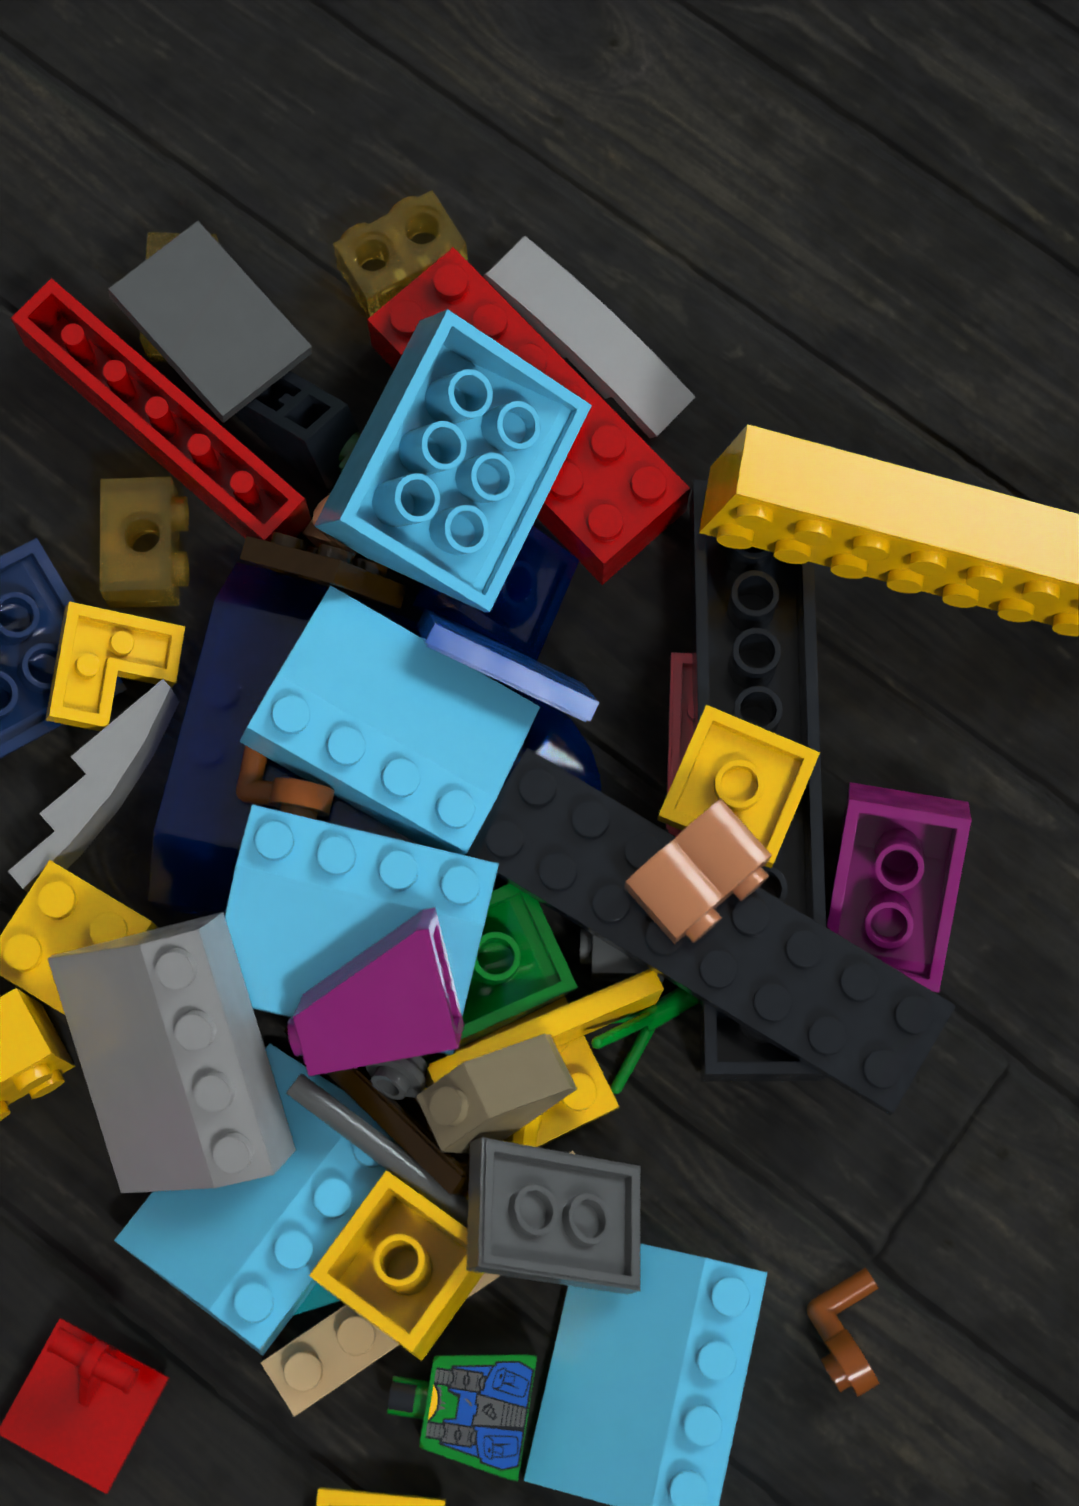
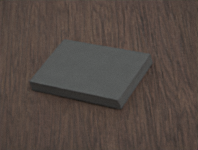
M199 221L195 222L108 288L109 297L222 423L226 422L312 353V346Z
M483 1137L471 1141L466 1270L621 1294H631L640 1291V1166Z

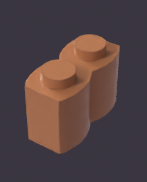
M719 799L625 881L624 888L674 944L685 935L694 943L721 920L722 917L715 909L733 893L740 901L744 900L769 877L762 867L768 863L772 855L723 800Z

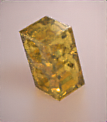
M433 190L420 197L409 196L400 200L391 208L387 215L370 224L364 222L352 226L343 233L339 241L333 243L338 269L368 317H371L452 247L468 261L467 244ZM419 233H430L436 236L433 241L427 244H417L410 240ZM371 259H380L387 262L382 269L377 271H368L361 267Z

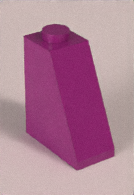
M436 907L423 909L302 995L293 1018H290L288 1021V1035L294 1055H303L308 1076L459 1048L464 1021Z

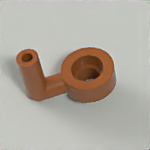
M245 745L236 786V795L239 800L245 803L273 806L279 808L281 812L315 820L317 816H330L335 793L332 788L292 778H274L273 781L263 780L267 757Z
M866 1267L814 1298L807 1305V1315L830 1354L820 1359L840 1393L851 1387L857 1397L879 1385V1381L848 1330L842 1325L837 1314L879 1289Z

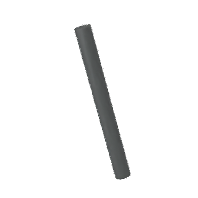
M301 1073L287 1091V1095L406 1185L468 1228V1199L461 1193L450 1195L407 1152Z

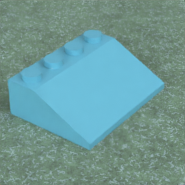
M448 309L420 320L314 526L370 560L478 610L490 612L592 405Z
M330 585L249 722L240 742L307 781L332 788L335 791V797L419 845L465 855L496 801L540 706L485 674L427 647L421 637Z
M252 805L235 867L225 919L253 1009L293 1018L305 992L423 909L436 907L463 1016L499 864ZM448 1050L437 1053L449 1056L454 1053V1050Z
M270 1043L265 1050L296 1151L271 1176L211 1189L154 1191L114 1240L262 1356L317 1284L309 1276L386 1171L384 1167L286 1093L301 1073L403 1149L345 1091L320 1075L308 1076L306 1066Z
M640 1243V1291L631 1294H621L568 1286L524 1481L612 1506H719L767 1272Z

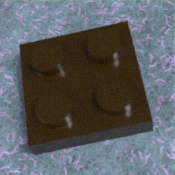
M273 532L270 542L246 536L240 556L241 560L312 586L329 589L331 585L347 595L401 609L407 586L385 578L388 570L386 566L354 557V553L320 543L319 547L308 545L307 548V541L278 532Z

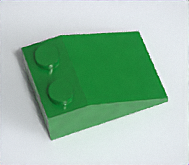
M511 884L492 891L462 1016L464 1028L459 1048L532 1013L578 988L539 902ZM432 1053L421 1056L426 1063H429L445 1055Z

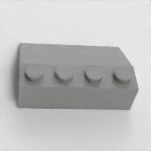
M224 912L55 954L47 958L121 1193L211 1189L274 1175L296 1151Z

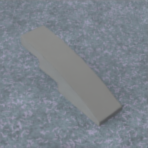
M526 236L522 237L483 276L563 359L567 357L604 399L612 397L649 438L657 437L695 398L692 392L659 357L606 305Z
M164 679L71 756L85 775L39 813L54 832L8 870L10 875L27 893L49 860L64 869L69 868L117 813L153 758L179 704L176 695Z

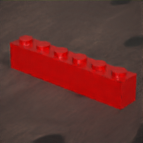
M52 278L11 317L24 345L245 539L246 536L270 542L273 532L297 537L311 522L306 499Z

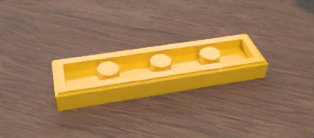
M650 969L430 1063L426 1072L427 1087L431 1086L463 1062L542 1034L551 1035L556 1047L655 1005L664 990L657 973Z

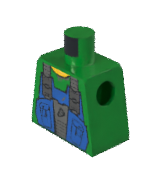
M530 1354L436 1355L433 1359L430 1381L393 1376L387 1414L423 1420L419 1448L508 1480L518 1481L537 1356Z

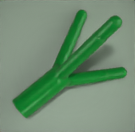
M677 987L659 998L655 1005L611 1023L622 1024L592 1039V1047L600 1049L640 1030L610 1086L613 1094H619L622 1091L656 1028L698 1004V998Z

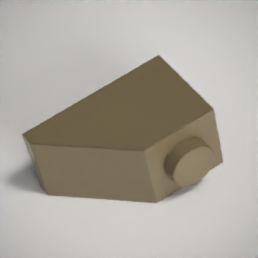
M542 1034L463 1062L416 1097L441 1152L470 1154L471 1141L481 1137L504 1141L577 1090V1087L551 1035Z

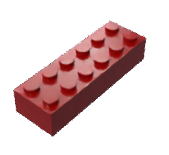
M452 247L367 319L372 347L395 369L419 321L448 309L592 405L537 518L603 585L686 512L690 487L481 274Z

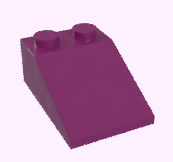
M849 782L826 928L937 993L940 991L972 820L969 802Z

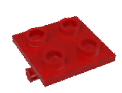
M59 1318L0 1426V1436L101 1492L108 1494L170 1377L63 1318Z

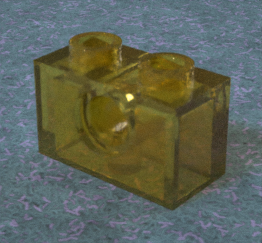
M171 477L100 479V592L110 608L180 606L179 587H188L189 560L187 552H179V531H188L189 506L187 497L179 496ZM149 533L160 536L157 545L153 549L146 552L132 550L135 541L140 536Z

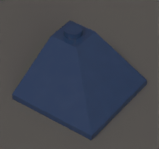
M37 538L0 556V759L64 725L45 721L65 607L69 601L74 603L75 601ZM118 676L114 697L127 690Z

